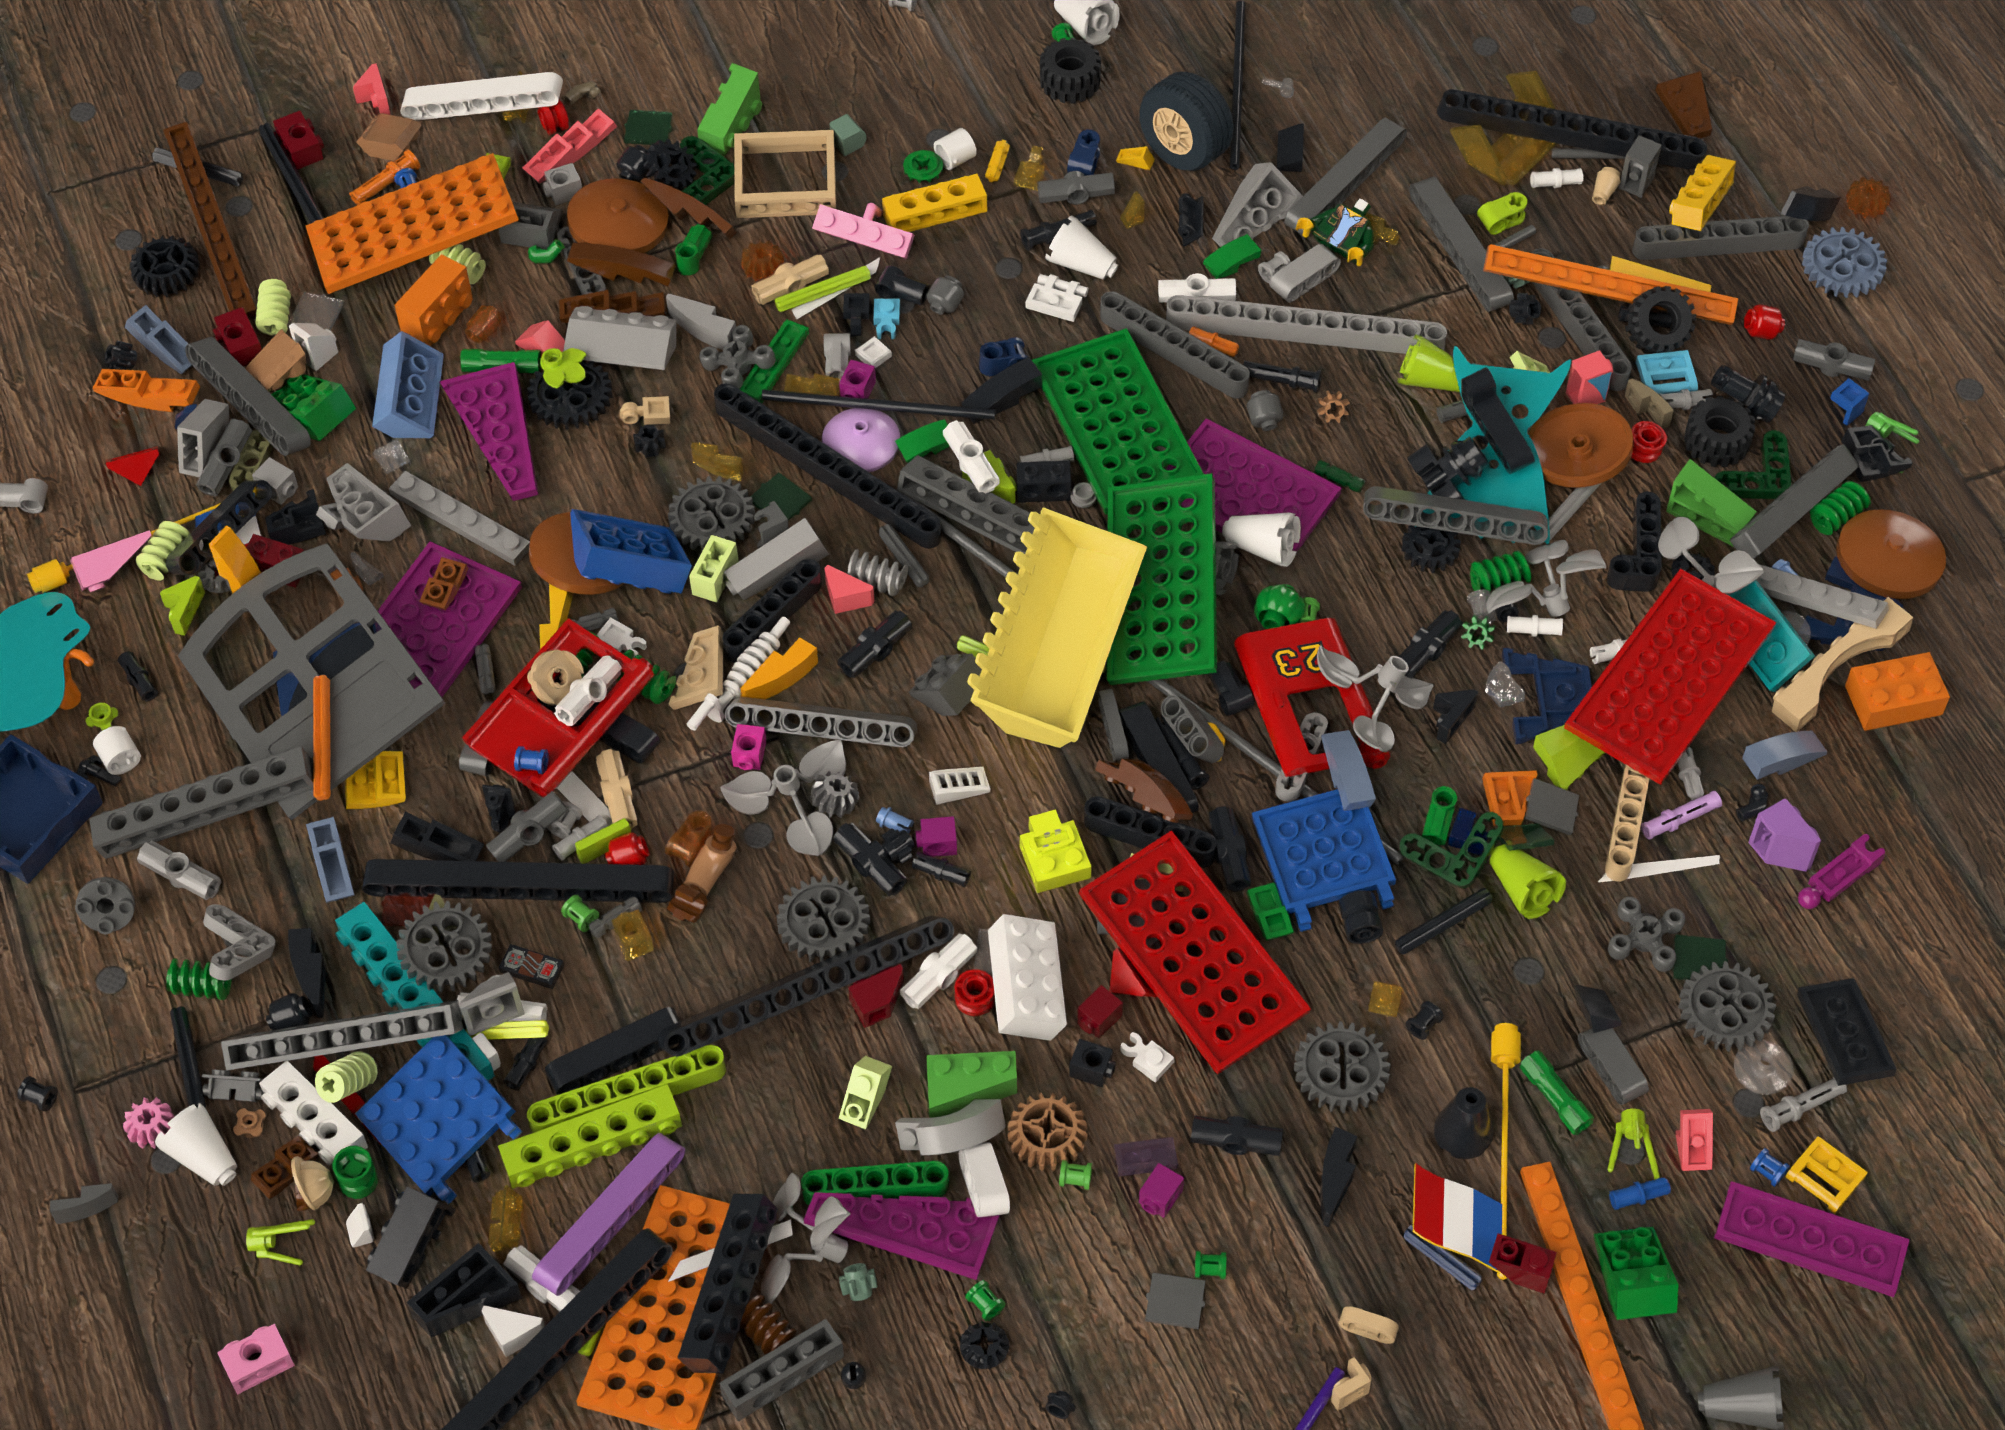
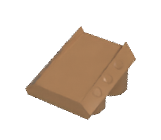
M381 113L374 117L356 143L370 157L395 161L403 156L404 151L407 149L411 151L409 142L418 138L419 128L422 125L414 119Z
M281 329L245 369L269 392L281 387L284 384V380L288 377L295 378L306 371V354L300 344L296 343Z

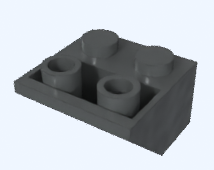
M512 202L519 220L498 228L501 243L524 247L536 245V247L539 246L541 249H547L554 240L563 210Z
M973 654L940 655L931 663L932 667L915 680V686L909 691V694L941 716L958 715L970 702L974 689L968 684L969 675L973 673L980 676L982 669L976 664V658Z

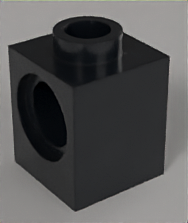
M1079 1039L1070 1061L1069 1077L1103 1088L1106 1078H1112L1116 1067V1062L1112 1061L1113 1049ZM1094 1061L1100 1065L1093 1067L1088 1065V1063Z

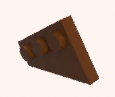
M1701 71L1657 84L1656 93L1683 135L1700 139L1711 136L1712 125Z

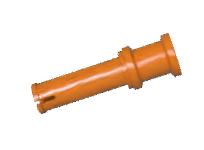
M407 149L404 151L403 156L394 162L389 161L382 172L351 191L349 195L356 205H360L395 182L394 176L398 171L405 168L418 170L421 167L416 156Z

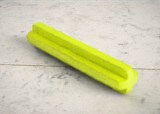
M546 1020L507 1021L484 1030L481 1034L483 1033L488 1040L543 1038L548 1036L549 1025Z

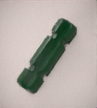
M1319 460L1315 466L1314 472L1323 477L1327 476V479L1344 487L1349 486V489L1360 493L1364 487L1365 481L1362 478L1353 477V474L1333 465L1330 466L1327 462Z

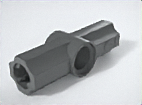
M1072 171L1067 173L1062 179L1037 182L1040 203L1067 200L1070 204L1079 205L1086 202L1089 197L1115 194L1112 173L1085 176L1080 171Z
M1802 339L1798 340L1792 360L1819 367L1821 372L1829 377L1845 374L1867 381L1870 380L1875 363L1874 358L1848 352L1847 348L1840 343L1834 342L1825 346Z
M231 419L216 448L209 454L208 462L196 483V486L204 494L216 497L231 469L239 462L240 453L252 432V429L244 421ZM221 452L227 456V463L222 460Z
M551 791L531 809L520 810L515 813L511 819V825L486 846L499 862H506L525 845L531 846L540 842L543 838L544 830L566 813L568 809L560 798Z

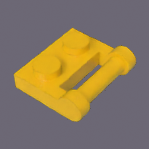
M1818 1136L1790 1168L1785 1178L1792 1183L1796 1181L1827 1204L1828 1210L1836 1214L1866 1178L1868 1172ZM1807 1167L1840 1192L1836 1196L1802 1171Z

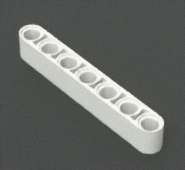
M545 72L411 87L405 92L400 112L403 117L416 121L553 106L559 101L563 80L556 73Z

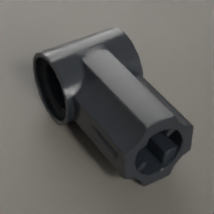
M887 266L874 289L884 299L898 297L921 305L927 299L926 295L929 291V284L905 276L904 272L895 266Z
M1218 662L1217 673H1209L1208 676L1219 694L1220 705L1225 715L1231 716L1253 708L1254 699L1246 684L1242 685L1230 662Z

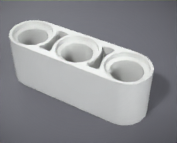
M990 1142L980 1143L973 1147L959 1150L960 1167L977 1217L1008 1214L1010 1211L1009 1194L992 1144Z

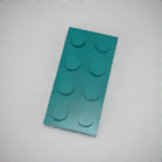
M1754 580L1744 588L1727 595L1776 622L1774 630L1749 663L1769 691L1775 692L1813 659L1815 655L1758 581Z

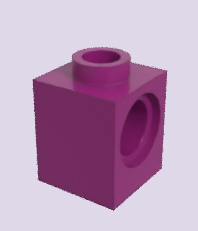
M850 360L839 382L840 396L868 399L876 383L875 366Z
M954 816L920 819L921 830H916L917 847H922L923 854L931 857L957 855Z
M1158 1163L1139 1191V1204H1141L1146 1212L1152 1215L1158 1214L1165 1218L1183 1192L1184 1177Z

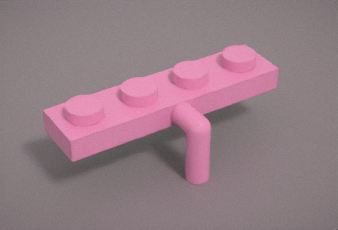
M874 203L867 205L863 218L820 204L812 227L816 231L904 259L908 257L915 236L913 233L873 221L874 217L879 218L882 216V210Z

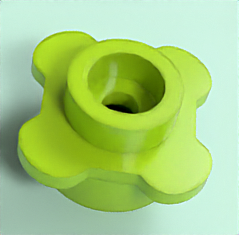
M106 703L94 704L89 710L86 724L89 727H100L103 731L112 727L111 723L118 716V710L115 707L110 708Z

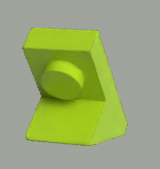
M191 577L160 592L164 606L170 608L169 621L175 634L186 635L202 601L205 590L200 577Z

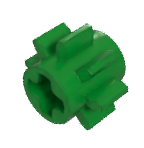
M1473 615L1471 624L1464 622L1462 625L1467 629V632L1463 633L1461 638H1467L1470 641L1469 648L1476 644L1482 650L1485 647V640L1493 642L1494 637L1489 633L1495 630L1496 627L1495 625L1489 626L1487 623L1488 616L1481 620L1476 615ZM1481 627L1483 629L1482 634L1476 637L1474 635L1475 630Z

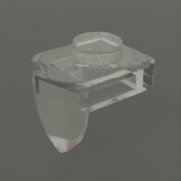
M1499 661L1488 675L1485 691L1500 708L1524 701L1525 691L1511 677L1509 667Z

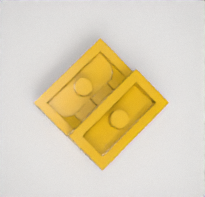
M382 751L345 780L346 809H368L405 802L403 752Z

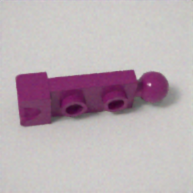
M1863 834L1851 844V847L1810 877L1808 884L1811 887L1803 888L1798 893L1799 904L1805 909H1814L1820 904L1821 896L1829 903L1863 875L1870 873L1879 866L1885 857V850L1879 848L1874 852L1868 851L1866 849V842L1870 837L1868 834Z

